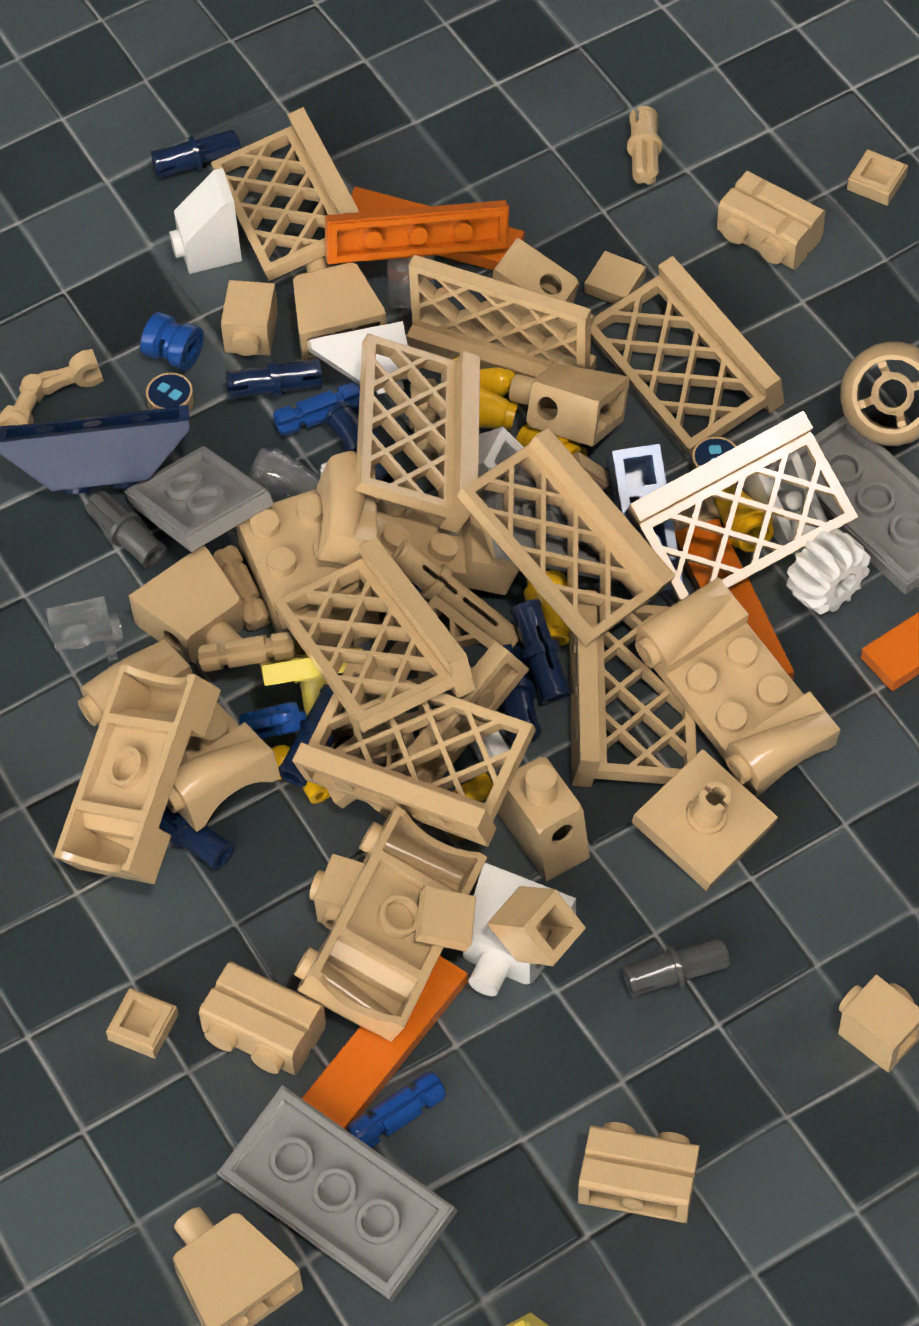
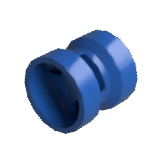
M161 311L156 312L151 316L143 330L140 343L141 353L155 360L165 358L172 367L188 371L195 364L201 353L204 332L198 326L190 323L180 325L176 323L173 316Z

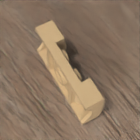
M342 452L332 456L327 461L317 484V494L321 496L323 503V523L318 549L319 560L349 565L362 559L359 545L376 537L388 553L392 555L397 547L404 540L408 539L416 548L439 566L446 564L453 570L452 576L467 588L502 595L507 594L519 569L512 561L495 558L492 537L472 514L458 533L440 528V516L356 492L357 452ZM375 465L371 467V476H370V478H374V479H375ZM482 490L478 493V496L485 503L484 494Z
M718 577L640 626L637 630L635 646L644 663L650 668H654L725 759L732 776L741 784H744L757 798L797 764L817 753L834 747L841 729L810 691L806 694L802 693L748 625L749 614Z
M162 639L113 664L81 686L80 690L83 698L78 700V704L89 723L93 726H99L121 664L158 675L178 678L193 674L191 666L165 639ZM216 703L205 738L190 736L166 806L171 812H178L198 832L206 826L216 808L235 791L253 783H273L281 777L273 750L246 723L239 725Z
M121 664L53 857L79 870L155 884L171 837L170 834L159 829L163 813L190 736L205 738L221 689L195 674H188L186 677L181 678L168 677Z
M399 806L394 808L382 825L374 821L369 827L359 846L360 850L366 852L362 862L365 864L330 933L317 951L308 947L293 974L302 979L297 991L391 1042L404 1029L443 949L441 946L415 941L421 890L427 885L469 895L487 859V856L480 852L458 849L431 837L414 823L406 810Z

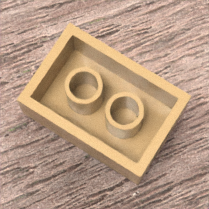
M317 489L274 502V505L236 526L239 549L261 594L260 598L264 600L270 612V622L275 633L290 630L276 612L273 601L347 566L318 559L323 523V503L321 496L317 494ZM359 579L343 587L340 593L360 595L365 584ZM308 604L293 611V613L298 616L315 617L321 605ZM333 607L328 619L349 621L354 609ZM366 610L361 623L379 624V613ZM321 632L316 645L334 647L338 645L342 635ZM296 640L297 655L306 654Z

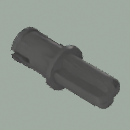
M101 491L98 494L93 493L89 497V502L85 506L86 512L109 533V540L115 546L122 545L145 569H151L160 563L166 554L167 547L141 525L142 520L138 514L127 512L106 491Z
M716 939L679 951H675L673 946L666 948L665 954L623 965V974L631 997L635 998L650 991L672 985L682 988L685 986V980L727 968L730 965V957L724 941Z

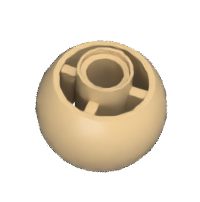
M887 341L872 345L851 361L841 383L840 401L845 417L859 435L871 442L884 446H900L919 439V416L908 424L904 411L911 406L914 400L915 391L919 390V380L912 382L908 376L900 372H891L887 360H902L914 366L919 372V348L904 342ZM877 363L882 375L875 381L871 396L860 400V383L866 372ZM891 379L902 382L907 390L905 402L897 407H890L884 404L879 395L882 384ZM874 404L879 411L887 415H895L898 427L882 426L874 422L864 412L863 408Z

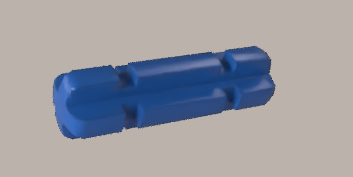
M351 382L337 387L336 393H332L329 390L297 402L296 408L291 409L289 405L276 410L273 413V420L277 431L286 437L299 432L300 426L305 425L306 429L324 423L326 422L325 416L329 410L342 402H348L352 406L353 411L358 410L360 387L356 383Z
M288 702L240 714L238 724L246 723L263 740L299 731L300 722L306 721L305 711H299L296 702Z
M432 1071L426 1072L413 1081L415 1086L411 1089L405 1086L370 1109L373 1114L369 1117L363 1114L349 1123L347 1127L348 1132L372 1148L381 1141L380 1135L384 1134L388 1137L423 1113L422 1107L431 1108L442 1101L446 1096L445 1087L435 1073Z

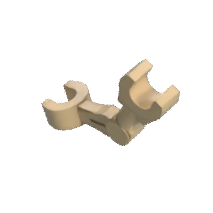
M93 349L83 350L75 354L67 367L25 376L22 379L19 388L20 394L14 406L8 405L1 412L0 426L34 423L32 411L36 403H40L45 395H50L64 386L76 383L81 387H92L103 382L104 380Z

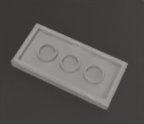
M844 415L814 436L858 515V518L838 529L843 533H848L864 547V551L871 557L870 562L906 595L919 586V479L881 444L871 442L859 435L851 427ZM804 446L797 451L808 477L811 479L815 464ZM819 473L816 484L826 486ZM815 492L828 522L842 515L832 496Z
M283 1085L217 1172V1175L391 1302L397 1297L458 1212L453 1205Z

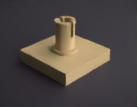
M702 749L634 814L631 822L705 891H708L775 825L778 817Z

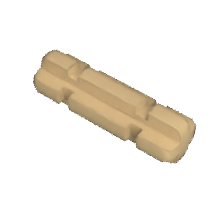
M228 545L224 549L215 551L213 558L242 601L246 629L256 631L269 625L271 620L269 617L270 612L264 600L260 599L259 596L261 594L247 566L242 563L243 558L238 548Z
M290 631L273 633L271 638H267L266 635L229 640L224 645H221L220 642L205 644L198 648L199 664L204 672L222 670L224 665L234 668L270 661L272 657L277 661L290 659L297 655L296 639Z

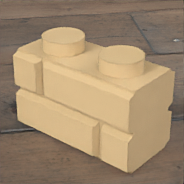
M746 171L736 182L735 187L731 188L720 201L717 230L731 243H743L759 251L766 261L772 264L782 263L796 270L806 258L807 253H810L820 242L824 231L826 211Z
M228 962L216 981L215 988L211 989L199 1011L202 1031L205 1032V1038L212 1045L228 1052L236 1047L250 1054L252 1061L258 1067L272 1074H278L282 1069L294 1076L298 1075L309 1057L310 1050L315 1047L326 1026L324 1005L233 962Z
M608 1122L603 1127L591 1125L579 1179L578 1203L687 1224L700 1145L690 1144L687 1137L673 1132H662L657 1137L636 1134L634 1128L619 1122Z

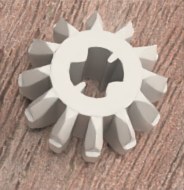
M838 528L829 532L823 530L818 533L815 540L806 541L805 548L795 554L796 561L787 571L789 578L786 586L793 592V596L808 609H813L820 615L829 610L834 612L839 609L844 601L849 602L851 595L856 590L861 589L860 583L868 576L870 571L867 566L871 557L864 551V547L848 533H843Z

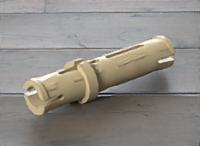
M408 539L404 540L393 552L391 557L408 579L421 589L420 594L427 601H430L434 595H437L501 645L512 644L513 648L518 642L520 636L517 627L452 576L453 570L446 564L439 566L416 548Z

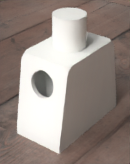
M484 863L474 893L476 903L472 945L466 952L463 951V958L476 965L468 980L470 986L481 994L496 996L506 977L525 985L531 984L546 965L517 962L487 925L488 921L519 886L551 888ZM558 891L576 914V898Z

